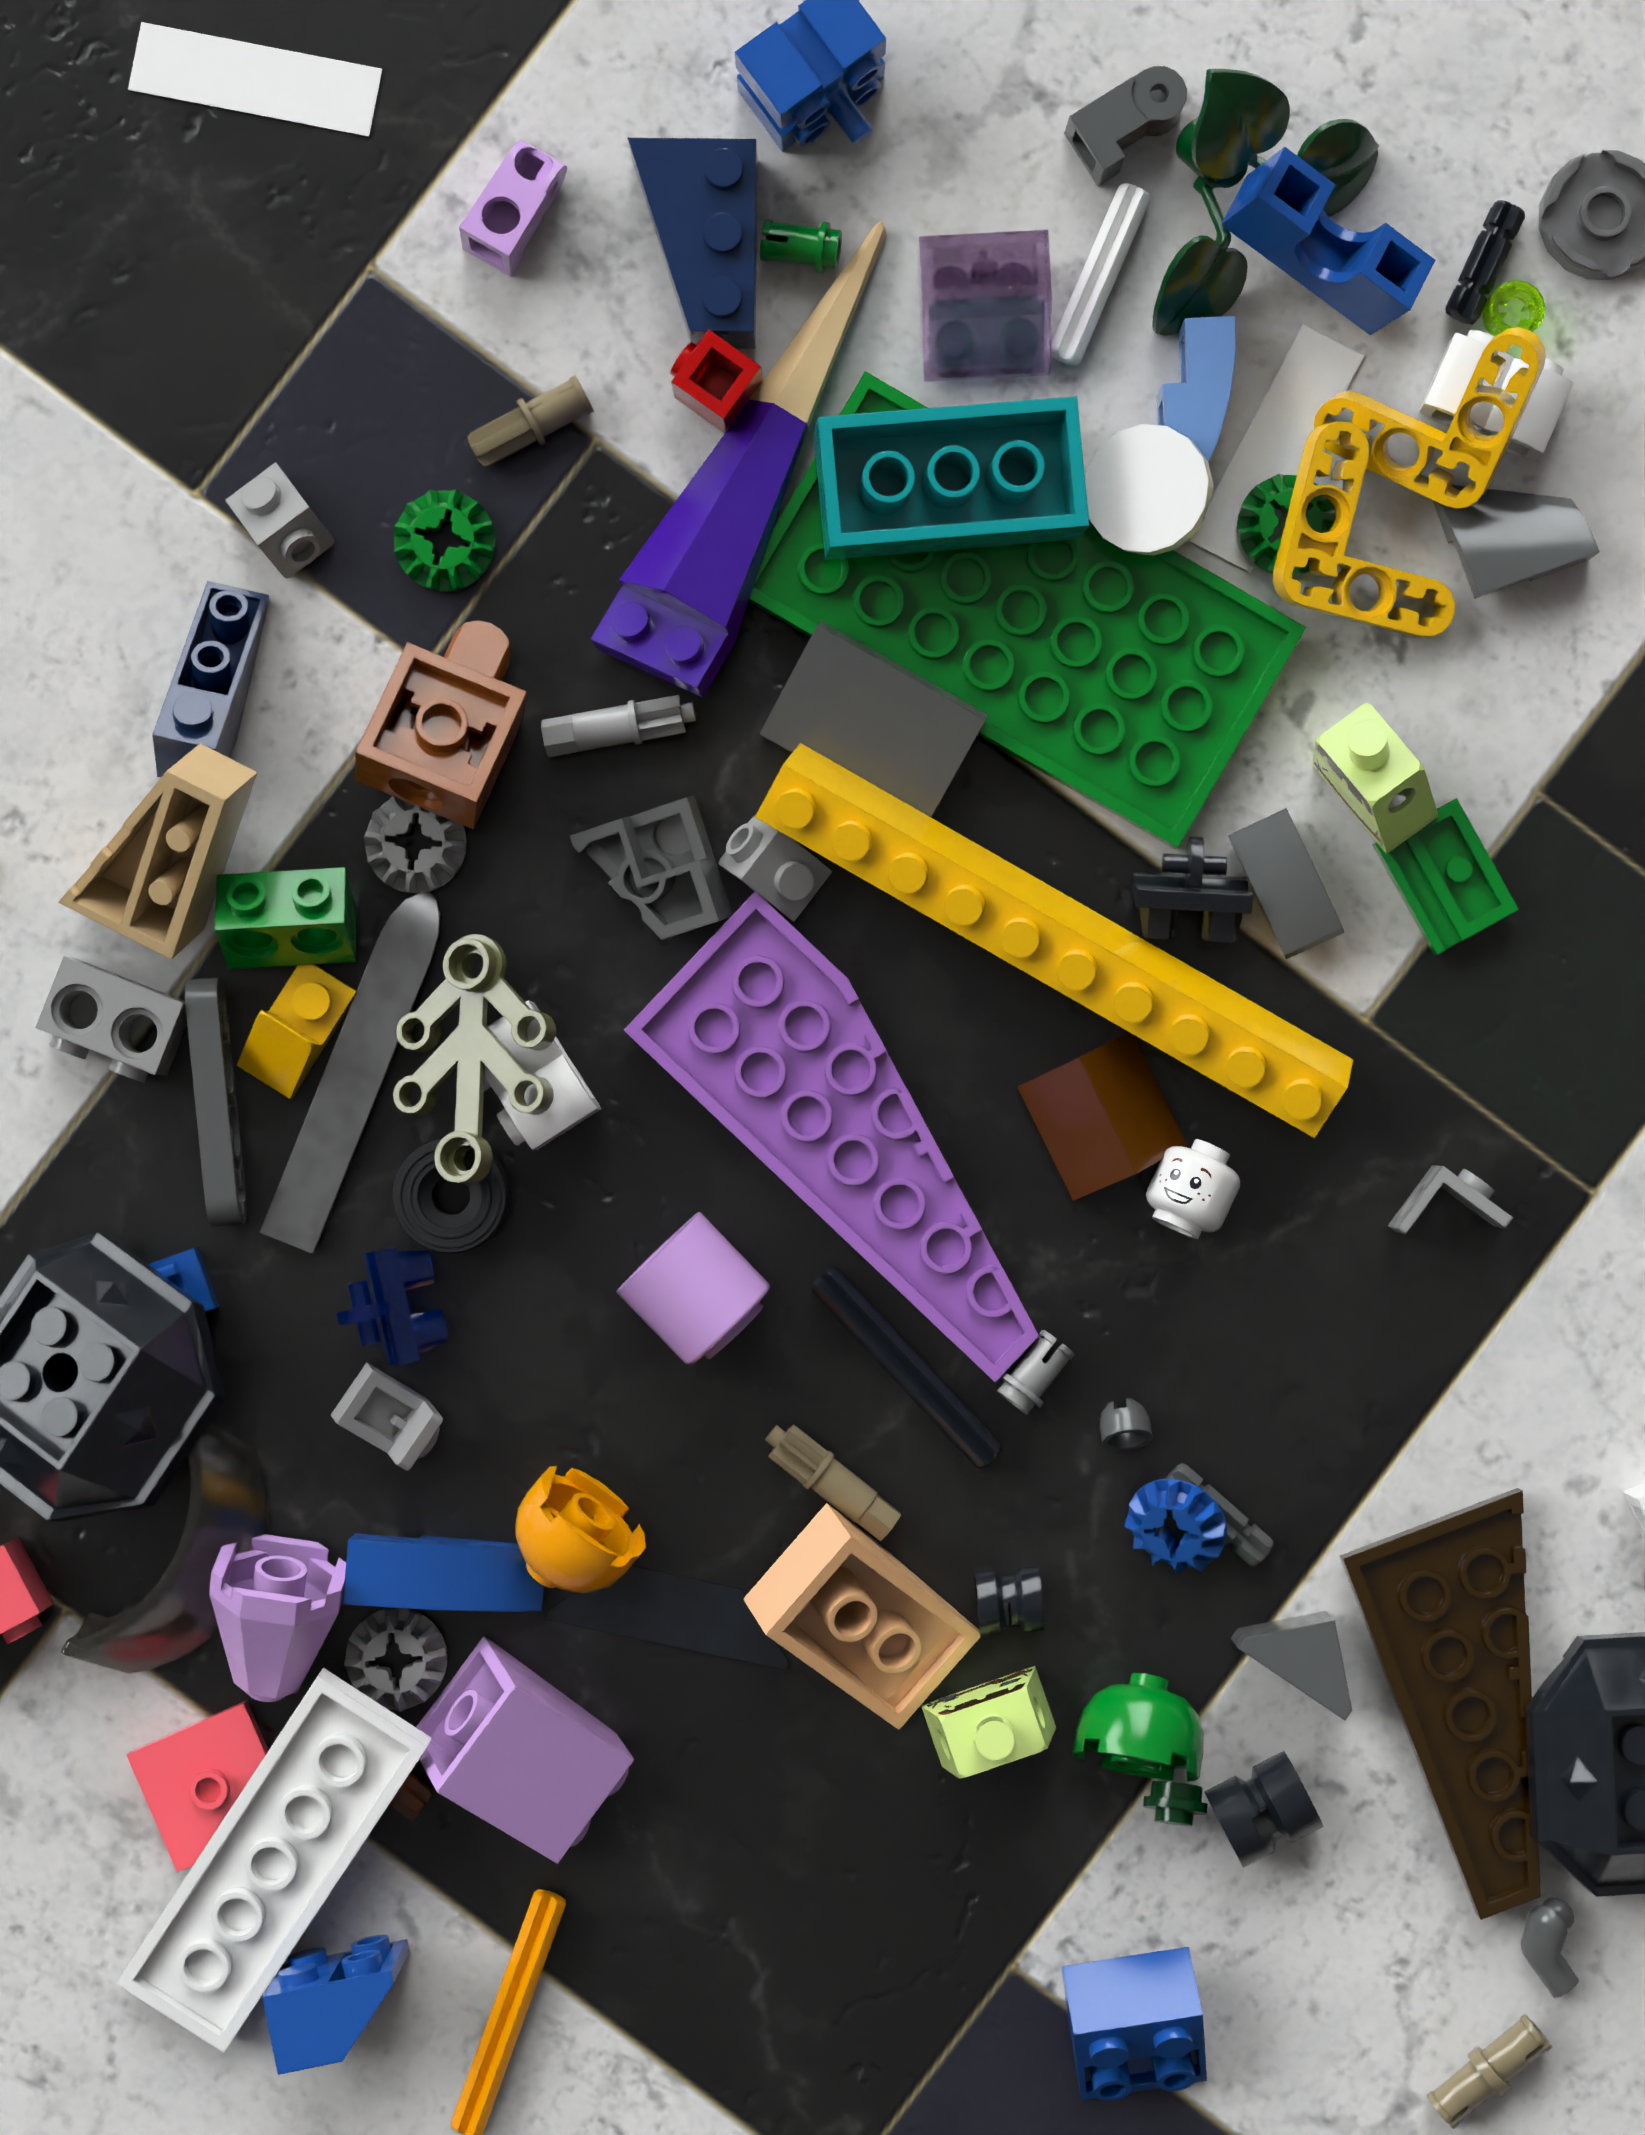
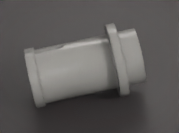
M1041 1330L1037 1340L1010 1375L1004 1373L1000 1377L1004 1382L997 1392L1025 1414H1028L1034 1405L1038 1408L1042 1407L1044 1402L1040 1397L1067 1362L1075 1356L1062 1343L1047 1363H1043V1357L1057 1340V1338L1045 1330Z

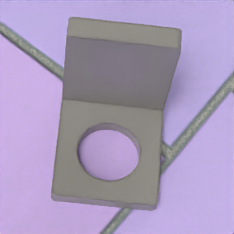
M1432 1165L1388 1227L1397 1233L1406 1234L1440 1187L1495 1227L1506 1228L1513 1217L1489 1200L1495 1192L1494 1189L1473 1173L1463 1169L1456 1176L1444 1166Z

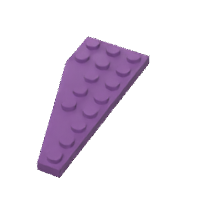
M754 892L633 1019L624 1031L980 1369L996 1382L1039 1335L849 979L757 892Z

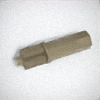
M794 1424L786 1432L776 1425L765 1438V1441L774 1447L768 1456L771 1460L801 1482L804 1488H811L879 1541L883 1540L901 1517V1513L877 1495L873 1488L833 1458L834 1454L831 1451L824 1449Z

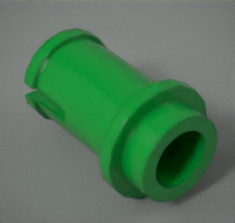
M765 219L762 234L766 235V240L761 239L760 242L761 261L773 260L815 266L816 273L822 274L826 268L837 269L841 254L842 231L831 229L830 222H822L820 228L773 222V220Z

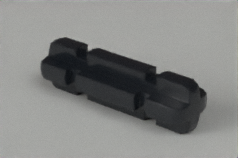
M1497 200L1490 208L1483 224L1486 231L1482 230L1480 235H1478L1459 276L1458 281L1461 285H1457L1453 290L1445 307L1446 314L1451 318L1469 325H1473L1480 318L1488 300L1484 295L1489 294L1490 290L1492 291L1513 245L1509 240H1514L1525 219V212L1520 207L1507 201Z

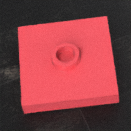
M248 1700L138 1747L127 1754V1758L177 1872L195 1864L269 1751Z

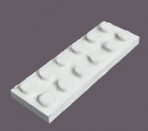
M323 1668L116 1984L224 2053L420 1759L432 1738Z

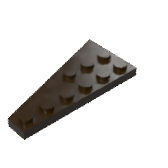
M1519 1488L1340 1555L1341 1562L1468 1895L1480 1920L1541 1897L1538 1843L1531 1837L1525 1707L1532 1699L1529 1619L1525 1609L1524 1587L1526 1553L1522 1542L1521 1514H1524L1523 1490Z

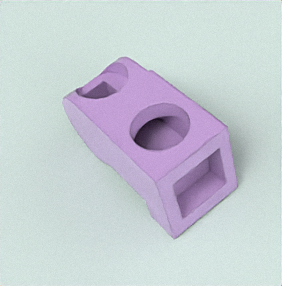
M524 140L518 141L509 151L459 226L462 249L512 277L524 257V249L543 220L542 215L550 207L564 182L567 166Z

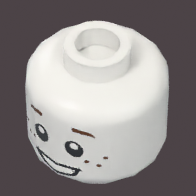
M1195 1139L1191 1149L1183 1146L1168 1148L1146 1192L1148 1203L1155 1209L1152 1218L1158 1223L1194 1239H1198L1202 1231L1215 1232L1219 1230L1240 1188L1239 1176L1226 1165L1230 1154L1215 1145L1199 1139Z

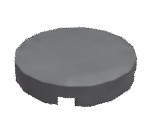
M1602 150L1601 153L1583 154L1572 158L1551 178L1539 203V231L1547 252L1565 270L1585 279L1613 280L1635 271L1645 262V163L1642 160L1619 150Z

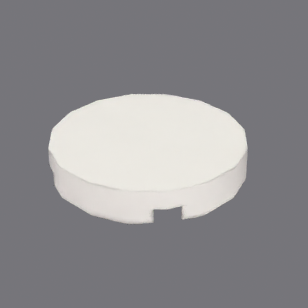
M1140 424L1118 431L1098 448L1086 469L1085 485L1088 517L1104 539L1126 552L1154 556L1178 549L1199 531L1205 520L1204 515L1208 510L1209 501H1212L1214 484L1208 461L1192 440L1168 426Z

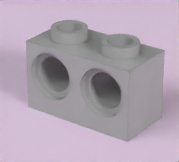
M63 956L35 1028L53 1035L49 1046L82 1059H86L89 1049L113 1058L109 1070L145 1083L149 1073L162 1076L168 1075L187 1027L185 1001L82 960ZM88 993L95 999L98 1012L94 1022L90 1026L81 1029L73 1022L70 1009L73 1001L79 995ZM147 1016L156 1025L157 1039L149 1050L139 1052L131 1044L129 1032L132 1024L138 1018Z

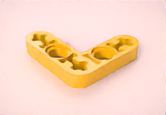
M1520 327L1509 328L1496 335L1483 350L1447 433L1353 391L1340 392L1325 402L1315 415L1314 429L1326 423L1336 422V419L1331 418L1332 415L1338 416L1345 409L1354 412L1352 423L1367 432L1371 431L1377 425V422L1383 423L1384 428L1374 439L1371 451L1369 450L1366 469L1445 506L1456 509L1468 507L1481 498L1493 481L1544 369L1546 360L1545 347L1536 334ZM1513 345H1518L1523 349L1521 360L1528 364L1529 368L1521 367L1515 372L1505 390L1493 387L1500 379L1506 366V360L1498 355V351L1507 352ZM1484 379H1485L1491 386H1484V385H1483ZM1509 393H1517V399L1515 400ZM1489 402L1500 409L1504 419L1501 432L1488 436L1475 430L1471 424L1470 413L1471 408L1476 403ZM1364 433L1369 441L1372 436ZM1404 433L1415 439L1420 452L1418 461L1415 464L1409 466L1398 465L1390 458L1387 451V443L1391 435ZM1339 435L1336 441L1325 442V449L1348 460L1349 450L1341 447V435ZM1436 448L1443 453L1436 460V464L1453 470L1460 462L1466 463L1470 466L1468 477L1475 481L1476 485L1468 483L1460 491L1452 486L1454 476L1450 472L1436 467L1428 478L1422 475V471L1432 460Z
M1336 421L1318 426L1309 434L1304 445L1273 570V584L1276 593L1283 601L1293 606L1409 636H1434L1442 633L1451 624L1455 615L1453 594L1445 584L1435 579L1344 556L1369 458V443L1364 432L1351 422ZM1339 435H1341L1340 445L1344 449L1349 450V458L1346 461L1336 462L1331 481L1343 480L1342 489L1334 485H1314L1315 476L1325 477L1330 475L1333 456L1324 452L1325 442L1336 441ZM1319 495L1328 498L1334 504L1336 511L1332 527L1323 533L1313 530L1308 525L1306 519V508L1309 502ZM1309 560V572L1326 578L1336 577L1332 589L1321 586L1305 587L1301 594V583L1292 579V572L1294 568L1305 567ZM1337 566L1341 567V571L1339 573L1337 571ZM1362 574L1371 576L1377 582L1379 588L1376 604L1366 611L1357 609L1352 604L1349 596L1353 580ZM1396 581L1400 584L1398 588L1396 586ZM1426 592V602L1435 606L1433 616L1422 617L1420 622L1419 613L1402 607L1392 608L1396 601V596L1416 599L1423 598ZM1331 595H1332V604H1330V603L1328 602V600H1329V598L1331 597ZM1389 612H1390V615H1391V619H1389V618L1387 617V615L1389 614Z

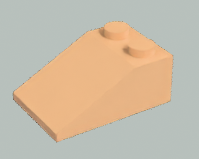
M827 1503L743 1598L765 1635L898 1730L981 1637L979 1630L874 1538Z

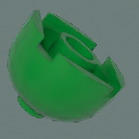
M1132 1673L1129 1684L1107 1686L1096 1693L1082 1710L1075 1732L1072 1756L1086 1763L1087 1753L1090 1751L1103 1755L1102 1769L1156 1780L1173 1781L1174 1769H1186L1187 1782L1196 1781L1200 1778L1204 1732L1199 1716L1192 1706L1183 1697L1168 1692L1169 1680L1150 1674Z

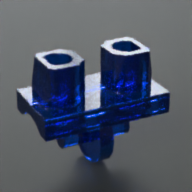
M396 1247L364 1253L374 1304L371 1302L367 1280L348 1284L353 1308L336 1313L338 1325L357 1322L361 1345L366 1346L380 1342L375 1320L378 1317L388 1365H402L421 1360L419 1353L447 1342L448 1334L441 1310L433 1309L411 1315L405 1290L434 1284V1271L429 1252H396Z

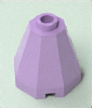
M265 1534L251 1538L250 1550L236 1553L237 1542L221 1547L211 1572L209 1595L234 1684L255 1700L276 1702L287 1695L298 1692L330 1631L343 1601L346 1562L338 1558L336 1567H334L327 1561L329 1550L319 1542Z

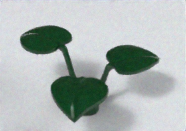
M1208 69L1206 71L1205 93L1198 118L1188 123L1178 136L1176 154L1183 163L1198 175L1193 183V188L1201 194L1217 236L1215 241L1204 235L1194 237L1174 256L1163 277L1154 307L1152 327L1156 334L1165 336L1179 333L1185 318L1223 316L1233 306L1243 290L1247 277V260L1239 250L1228 248L1231 242V233L1221 225L1224 217L1212 190L1218 187L1230 188L1238 184L1245 176L1248 165L1256 169L1266 161L1257 156V154L1273 148L1282 139L1287 130L1290 118V105L1286 95L1275 84L1259 75L1233 69ZM1337 119L1319 126L1303 142L1297 154L1298 157L1335 184L1323 208L1328 217L1343 210L1360 194L1371 177L1377 162L1379 144L1375 141L1369 130L1355 120Z

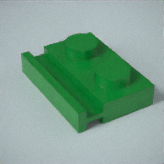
M1457 798L1437 808L1438 817L1388 854L1383 851L1377 842L1372 844L1433 955H1438L1449 947L1519 910Z

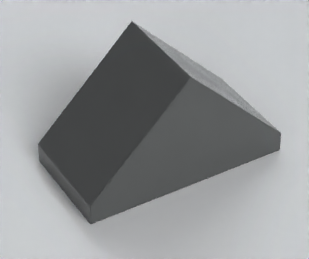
M1326 1611L1240 1627L1236 1629L1230 1638L1238 1649L1346 1721L1352 1712L1336 1623Z

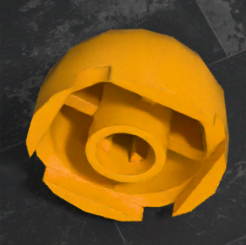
M550 1466L527 1492L517 1512L515 1534L519 1549L524 1560L527 1562L526 1568L538 1583L548 1588L557 1587L569 1592L590 1593L609 1587L627 1572L645 1550V1533L640 1524L631 1532L628 1524L622 1518L629 1508L621 1498L603 1483L574 1468H571L564 1477L556 1475L557 1466Z

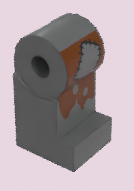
M1153 66L1129 78L1069 116L1064 135L1097 186H1100L1120 172L1126 157L1122 150L1144 136L1166 134L1176 125L1187 100L1185 82L1175 70L1166 66Z

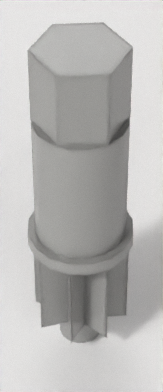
M679 695L642 702L630 700L625 705L544 719L541 721V731L547 756L553 757L635 742L638 745L642 744L643 740L685 733L684 723L696 721V714L693 702L681 704Z

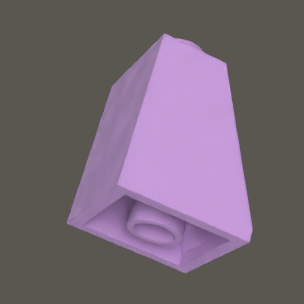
M485 1636L482 1637L416 1727L432 1738L419 1760L437 1793L557 1864L570 1847L576 1846L584 1838L591 1818L607 1796L614 1794L620 1789L627 1777L629 1766L634 1761V1758L617 1733Z

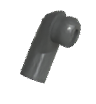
M1548 1898L1542 1905L1533 1908L1528 1915L1521 1939V1950L1524 1957L1553 1998L1567 1994L1579 1982L1578 1977L1561 1955L1568 1933L1567 1929L1574 1923V1913L1571 1907L1559 1898Z

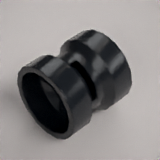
M1038 1566L1018 1568L1014 1575L1000 1576L994 1570L974 1572L980 1636L1000 1635L1006 1627H1019L1024 1632L1044 1631L1043 1596Z

